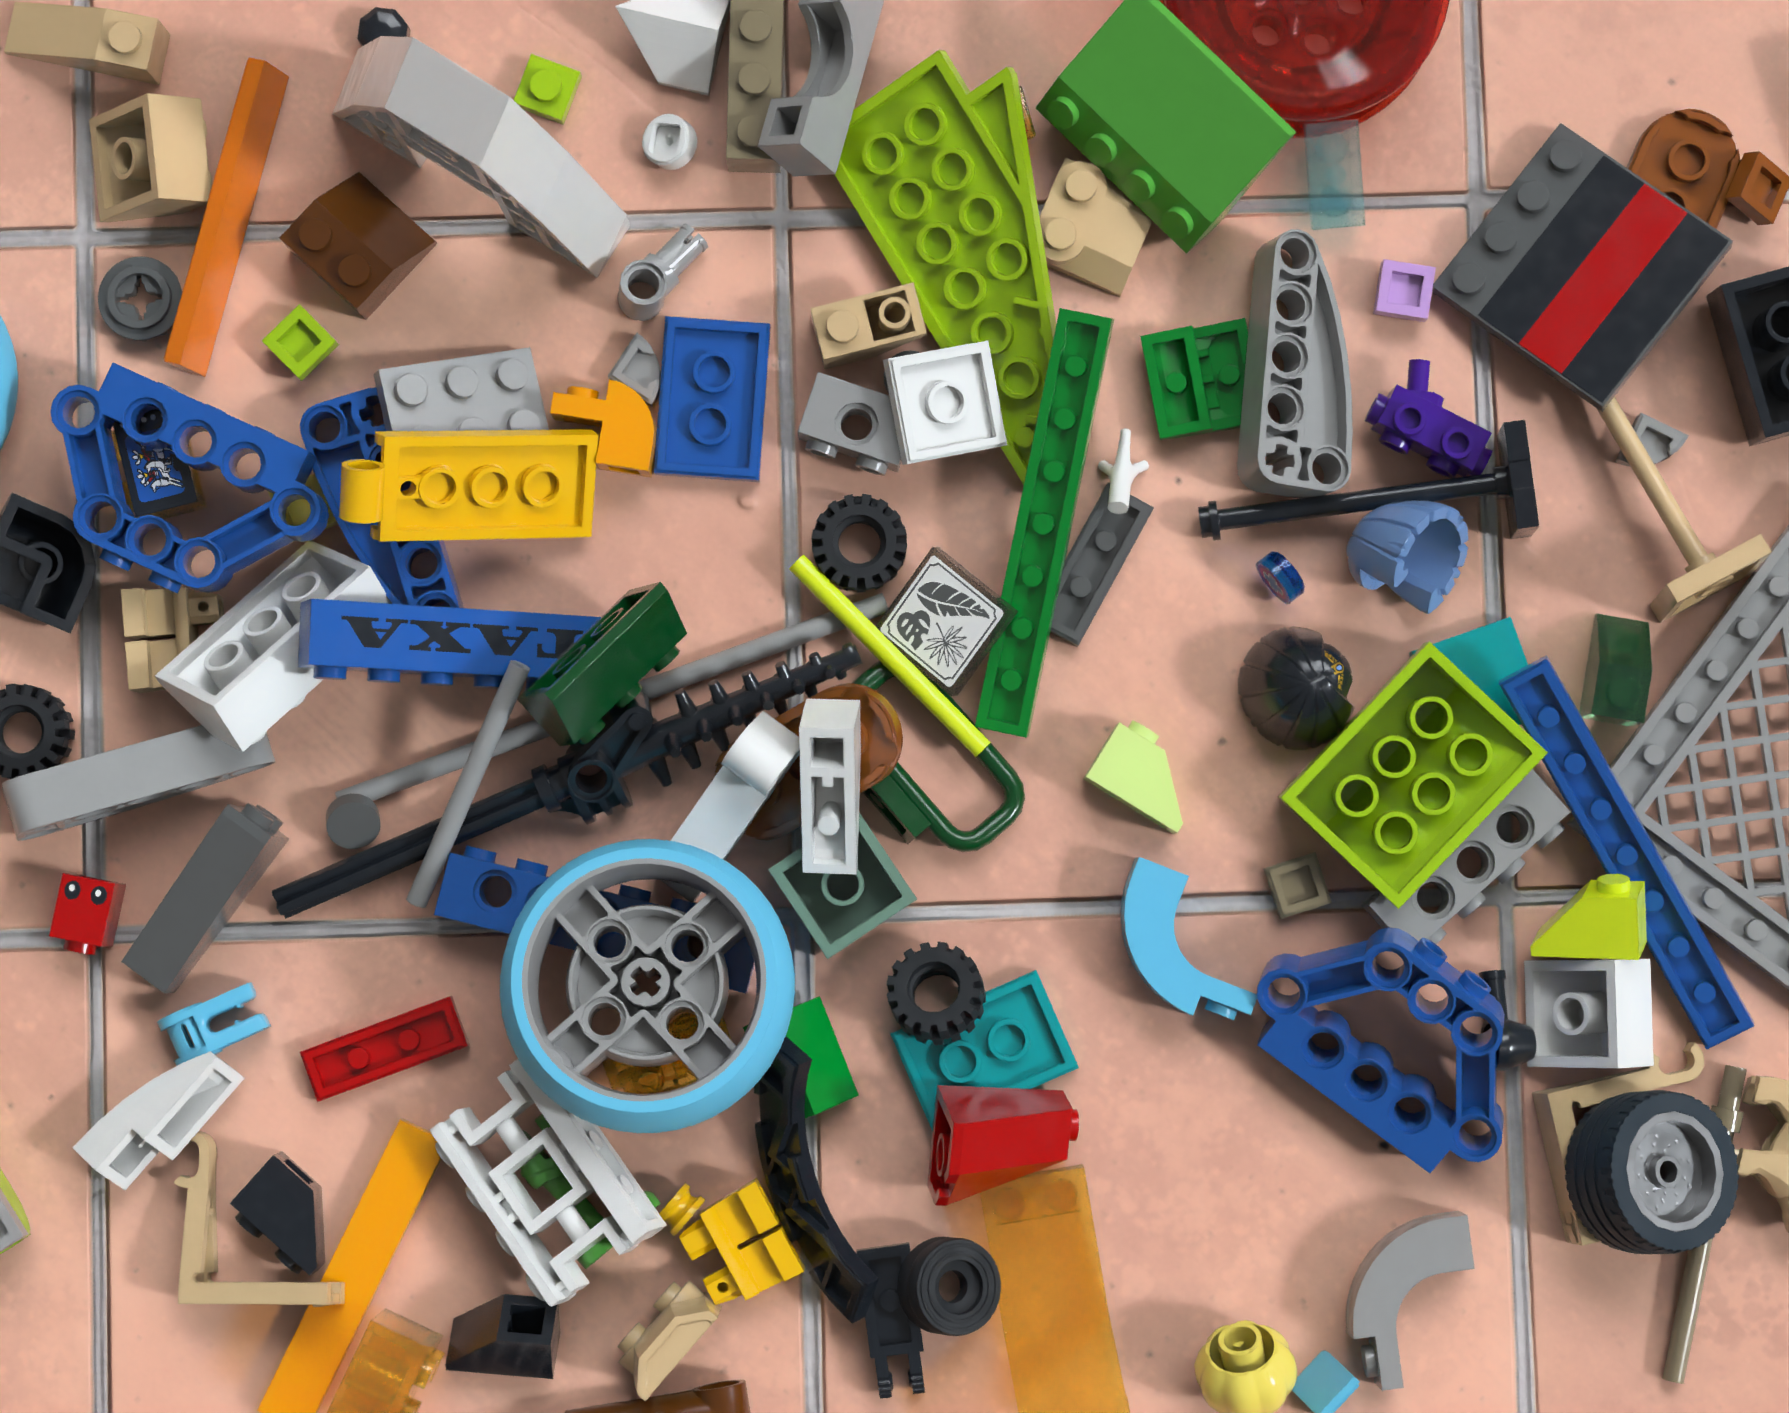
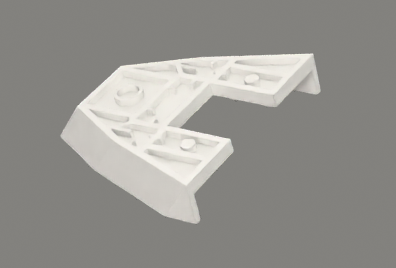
M380 36L358 48L332 113L333 115L419 168L422 167L427 158L496 200L509 224L596 278L599 276L630 227L627 214L571 154L511 97L414 37Z

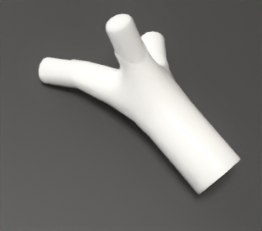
M1126 428L1120 430V440L1114 466L1105 460L1100 461L1098 464V468L1107 474L1110 479L1107 508L1115 514H1123L1128 511L1132 482L1137 474L1149 468V464L1145 460L1134 464L1131 463V430Z

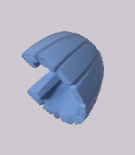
M1411 500L1392 502L1374 509L1359 521L1347 544L1348 566L1352 577L1360 586L1369 590H1375L1386 584L1397 595L1426 614L1431 613L1444 601L1442 595H1448L1455 585L1453 578H1459L1461 573L1458 567L1464 566L1468 547L1465 545V542L1468 541V528L1466 522L1463 521L1464 517L1459 515L1460 512L1453 507L1431 501Z

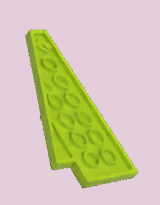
M938 50L853 110L835 176L900 283L905 285L914 282L923 320L939 347L944 349L983 341L989 342L1007 445L1001 446V449L1024 485L1056 329V318L1018 78L1013 67H1006L970 92L946 51Z

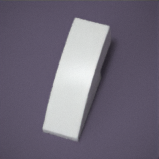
M211 1051L159 1075L126 1097L102 1117L73 1146V1149L95 1171L123 1190H126L159 1151L171 1160H174L245 1078Z

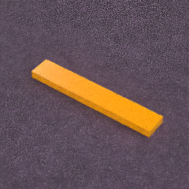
M403 1118L399 1120L320 1281L345 1282V1304L322 1307L308 1305L257 1411L261 1413L318 1412L441 1161L435 1147L437 1141L430 1131Z

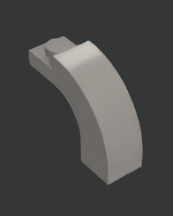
M1460 1211L1422 1216L1398 1226L1385 1235L1368 1252L1353 1278L1346 1304V1333L1353 1339L1369 1338V1345L1361 1346L1363 1369L1366 1378L1374 1377V1383L1382 1391L1404 1388L1396 1334V1320L1400 1305L1407 1293L1417 1283L1435 1274L1475 1269L1468 1216Z

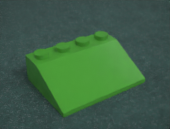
M1124 0L1058 76L1036 106V109L1059 132L1097 166L1110 181L1186 254L1224 219L1296 133L1286 121L1159 0Z

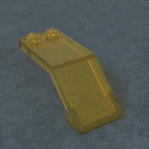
M1083 1164L1034 1172L981 1192L980 1198L989 1251L998 1267L1001 1279V1293L998 1304L1018 1413H1130L1109 1316Z

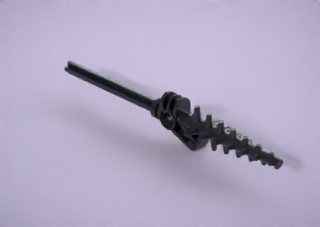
M847 643L842 646V650L822 658L818 652H814L809 655V661L806 664L791 670L784 661H781L775 665L777 673L773 677L758 682L751 670L745 671L741 675L744 683L742 689L729 694L726 693L717 679L712 680L708 683L711 693L710 701L699 706L693 703L684 689H679L674 693L679 708L678 714L660 721L653 718L650 700L646 694L640 692L623 708L619 709L614 705L601 718L605 723L604 728L585 745L581 746L578 741L570 745L566 754L557 758L556 765L549 768L545 764L531 770L533 778L471 804L453 846L543 807H546L549 813L563 811L577 814L582 817L587 825L597 821L596 814L603 811L608 816L613 814L612 808L622 804L625 808L633 805L623 777L649 766L663 787L671 785L672 779L665 757L671 755L673 758H678L682 754L692 769L699 768L701 761L696 742L700 740L709 742L713 739L721 751H726L730 745L726 728L732 725L740 726L742 723L747 727L756 718L757 713L763 710H771L773 707L781 715L788 711L786 699L797 694H803L804 692L810 698L818 693L816 685L835 676L838 680L847 677V670L863 663L858 650L852 643ZM587 765H597L602 768L598 773L590 776L582 775L578 772L579 769ZM441 818L272 890V896L276 901V907L280 915H284L285 919L423 860Z

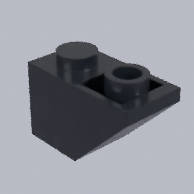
M283 1151L276 1153L230 1204L239 1211L235 1219L246 1231L257 1238L264 1234L279 1247L275 1255L287 1268L296 1274L304 1270L310 1276L325 1263L322 1187Z
M503 1294L455 1317L446 1358V1370L553 1379L560 1338L559 1305L551 1307L546 1301H542L535 1296Z

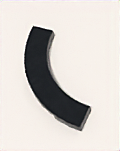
M785 1036L782 1046L771 1066L754 1086V1093L759 1095L761 1121L755 1123L760 1161L775 1210L790 1242L798 1241L804 1254L813 1266L809 1274L831 1303L853 1324L865 1318L879 1278L848 1243L830 1213L820 1190L809 1153L805 1124V1093L812 1059Z

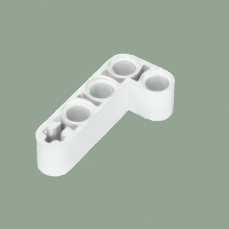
M762 711L732 745L721 762L723 766L671 841L695 846L726 860L799 756V736ZM661 880L689 902L694 903L702 893L684 884Z

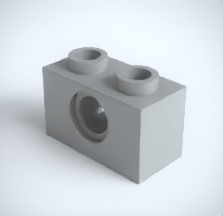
M818 372L798 429V438L807 442L805 450L829 459H835L837 452L856 458L855 466L857 468L880 476H885L887 469L898 472L902 461L890 396ZM852 415L866 417L872 425L870 434L861 440L849 439L841 430V426L846 418Z

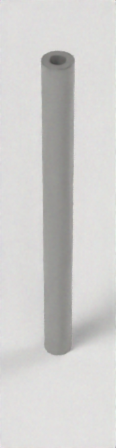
M510 660L406 898L414 906L426 908L530 671V668L521 662Z

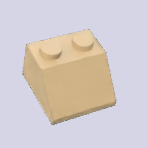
M147 93L89 119L100 222L109 223L184 214L207 204L212 187V175L208 167L206 149L207 127L203 119L200 98Z

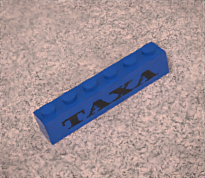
M309 599L300 603L298 668L314 669L313 678L327 680H346L347 671L367 672V681L399 683L400 673L421 675V684L452 686L453 677L474 678L473 687L498 689L510 660H515L530 668L525 680L527 689L601 617Z

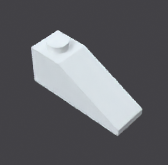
M806 699L799 725L803 873L857 874L861 764L860 700Z

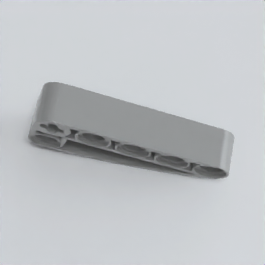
M1290 229L1263 244L1257 251L1254 260L1237 470L1242 483L1248 489L1261 493L1301 499L1329 494L1344 487L1349 480L1353 435L1352 394L1348 354L1341 316L1329 274L1314 238L1300 229ZM1281 248L1290 254L1293 264L1292 268L1283 262L1280 252ZM1277 299L1285 304L1288 310V320L1279 314L1276 307ZM1272 351H1276L1281 355L1284 361L1283 371H1280L1274 365ZM1268 402L1273 403L1277 407L1280 414L1279 423L1271 419L1267 408ZM1313 461L1317 462L1323 470V483L1319 482L1313 474Z
M200 725L18 776L3 782L2 791L17 841H23L116 815L222 782L274 764L275 758L267 732L260 741L250 745L242 752L213 737Z

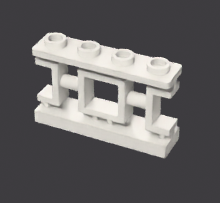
M517 1059L509 1065L511 1070L505 1071L497 1077L512 1099L509 1103L482 1124L470 1107L457 1109L449 1115L450 1118L448 1120L439 1122L430 1129V1132L437 1141L435 1147L440 1158L449 1167L456 1169L467 1185L465 1191L470 1202L479 1211L486 1213L497 1229L495 1235L500 1246L510 1256L516 1257L527 1273L526 1282L532 1293L552 1307L569 1301L576 1295L578 1290L583 1289L590 1283L575 1260L602 1239L607 1237L616 1252L622 1255L631 1252L639 1246L638 1244L641 1241L651 1238L667 1226V1224L599 1126L575 1116L550 1099L534 1083ZM535 1103L551 1127L543 1129L529 1140L515 1118ZM498 1133L512 1155L492 1169L476 1145L483 1144L494 1134ZM546 1148L573 1189L541 1212L515 1172ZM596 1191L612 1216L606 1217L590 1229L575 1206ZM558 1220L573 1243L553 1258L536 1233L543 1232Z

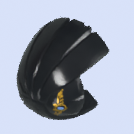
M1284 627L1262 637L1260 642H1256L1248 651L1243 660L1245 665L1240 668L1238 694L1242 696L1240 702L1246 716L1251 719L1253 727H1257L1258 732L1265 739L1277 746L1283 745L1286 749L1307 750L1309 747L1316 748L1321 744H1326L1349 722L1355 709L1347 699L1353 680L1351 667L1339 650L1330 644L1324 643L1319 632L1308 628L1290 627L1287 629Z

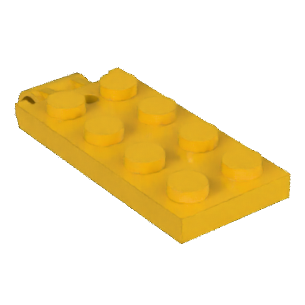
M592 429L375 431L374 442L381 446V462L354 459L341 463L339 517L344 521L368 524L378 522V525H371L370 536L379 542L592 536L598 434ZM411 481L409 489L405 491L400 490L404 482Z

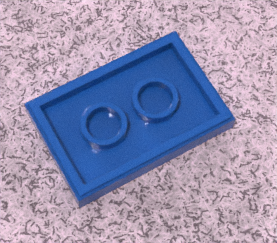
M665 316L654 462L655 475L760 482L770 324Z

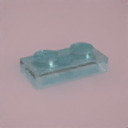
M1358 119L1303 124L1311 230L1364 226L1365 211Z

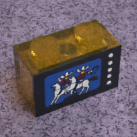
M157 409L150 410L143 415L139 424L143 435H152L160 429L163 422L161 411ZM114 422V430H111L117 461H122L127 480L122 482L126 504L135 513L136 518L153 515L166 519L208 508L199 470L193 469L178 459L170 446L157 450L146 448L128 436L121 424ZM190 439L188 444V451L190 456L195 458L192 442Z

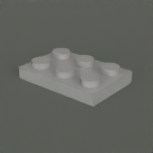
M530 347L378 369L374 374L386 431L549 430Z

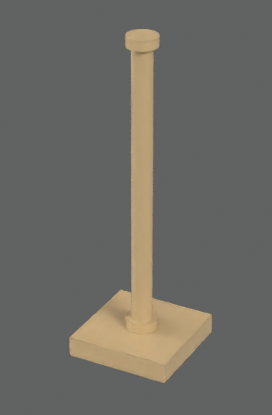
M1614 397L1603 412L1598 410L1688 563V566L1685 568L1687 573L1666 584L1650 604L1659 623L1751 575L1772 553L1762 534H1759L1718 557L1714 553L1707 554L1616 398Z

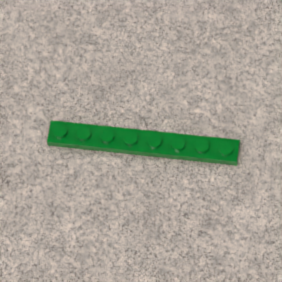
M1059 309L999 608L1003 611V616L994 629L975 727L1025 738L1029 736L1114 323L1113 318Z

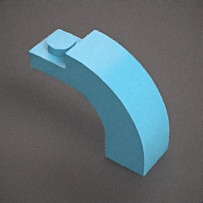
M1135 857L1123 890L1120 919L1123 940L1128 956L1144 983L1163 1001L1192 1016L1200 996L1208 999L1204 1009L1231 1020H1235L1238 1011L1251 1015L1257 1000V994L1200 972L1185 959L1178 947L1174 932V918L1189 876L1144 858Z

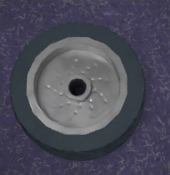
M1664 1090L1623 1093L1608 1098L1590 1108V1111L1583 1115V1119L1579 1120L1578 1126L1573 1130L1574 1133L1567 1147L1565 1180L1567 1181L1566 1188L1569 1192V1199L1573 1204V1210L1576 1211L1578 1219L1582 1221V1225L1588 1229L1587 1231L1590 1234H1593L1604 1245L1634 1254H1675L1698 1248L1706 1244L1708 1240L1715 1237L1716 1233L1721 1231V1227L1726 1224L1727 1218L1731 1215L1730 1212L1734 1207V1200L1737 1197L1739 1169L1736 1161L1737 1154H1735V1147L1731 1142V1136L1728 1135V1130L1723 1126L1721 1119L1716 1116L1714 1111L1710 1110L1709 1106L1702 1104L1703 1102L1695 1099V1097L1684 1093Z

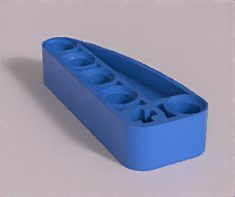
M377 388L360 390L308 408L302 416L300 431L306 450L317 457L313 471L330 510L349 545L359 560L371 567L386 592L385 595L392 604L432 606L439 602H445L451 608H464L444 540L379 542L370 536L371 525H378V522L368 524L344 521L339 517L341 463L354 459L381 462V446L374 442L375 431H386L385 424L377 426L371 419L367 420L368 417L374 415L373 406L380 403ZM326 418L338 419L340 422L339 435L331 442H318L315 433L317 425ZM411 481L404 482L400 490L405 491L409 489ZM423 552L433 553L437 558L435 572L426 579L414 578L411 572L413 559Z

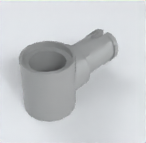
M683 224L679 228L680 230L656 255L649 253L644 259L633 261L625 267L621 274L617 299L620 309L626 316L633 320L645 321L658 315L663 308L665 297L679 283L678 276L701 252L708 248L707 242L699 233L693 238L692 233L695 229L690 225ZM637 282H645L655 289L656 294L651 298L640 299L632 295L629 287Z

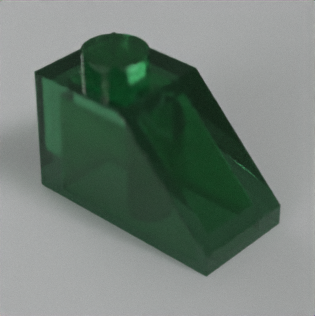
M1595 614L1579 713L1582 718L1624 726L1642 724L1645 720L1652 676L1649 622Z

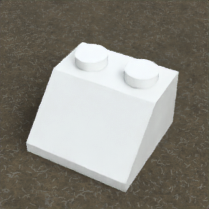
M1650 959L1524 961L1526 1025L1534 1030L1537 1045L1535 1057L1527 1062V1067L1619 1069L1654 1066Z

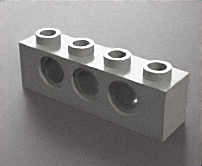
M1532 769L1399 909L1379 891L1363 903L1362 907L1382 929L1387 927L1399 928L1418 941L1421 938H1426L1437 944L1447 934L1442 928L1445 923L1456 914L1462 919L1467 917L1486 900V897L1481 893L1482 890L1496 878L1503 884L1526 864L1521 856L1535 843L1542 849L1560 835L1565 829L1560 821L1571 811ZM1504 813L1514 815L1520 823V834L1512 843L1505 842L1497 833V821ZM1465 848L1475 850L1481 859V868L1477 875L1472 878L1463 876L1457 868V857ZM1426 883H1432L1437 886L1442 895L1441 905L1433 913L1423 911L1417 902V893Z

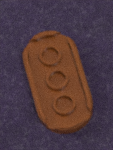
M1684 109L1662 116L1642 133L1626 168L1717 229L1728 203L1725 197L1741 159L1739 149L1736 150L1735 142L1731 138L1733 135L1724 122L1702 110Z
M847 683L827 688L809 698L860 700V793L883 781L893 771L901 755L903 734L896 711L883 695L870 687ZM805 701L774 718L797 736H799V725ZM735 741L728 746L726 751H722L715 764L717 766L715 776L723 766L721 762ZM800 754L744 834L755 837L758 840L768 841L780 838L801 827Z

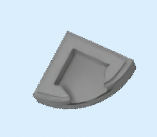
M636 333L608 374V378L629 386L641 396L645 403L653 407L660 392V365L650 344L640 334Z
M1643 413L1637 415L1632 425L1654 464L1662 462L1677 452L1689 436ZM1620 450L1615 462L1630 466Z

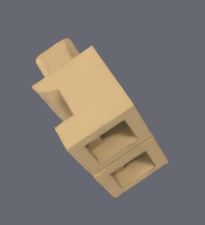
M181 586L178 594L166 588L146 590L143 588L121 589L124 637L134 640L125 642L129 690L137 693L166 690L158 682L155 675L199 637L198 626L214 624L224 615L223 598L221 595L195 592L186 586ZM174 637H176L175 639H170V640L147 641V640H153V639H164V638H174Z

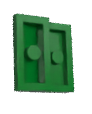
M1246 318L1193 328L1191 325L1140 336L1160 440L1240 428L1248 342Z

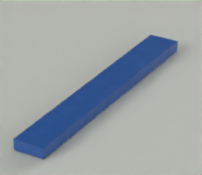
M1546 655L1499 680L1501 689L1525 731L1548 752L1542 761L1606 874H1623L1628 876L1630 881H1645L1646 944L1706 1050L1754 1027V1021L1548 656Z

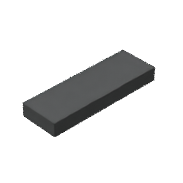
M1107 483L1064 562L1050 632L1076 647L1079 646L1154 509L1149 504L1130 495L1129 508L1126 513L1115 514L1110 512L1107 508L1110 483Z

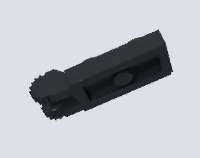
M906 1242L856 1249L857 1255L879 1278L865 1316L870 1358H875L880 1399L892 1397L894 1389L892 1373L888 1369L887 1356L908 1354L910 1366L908 1369L909 1386L913 1389V1394L925 1393L920 1352L924 1351L921 1328L908 1318L901 1306L898 1295L899 1273L905 1258L910 1253V1244Z

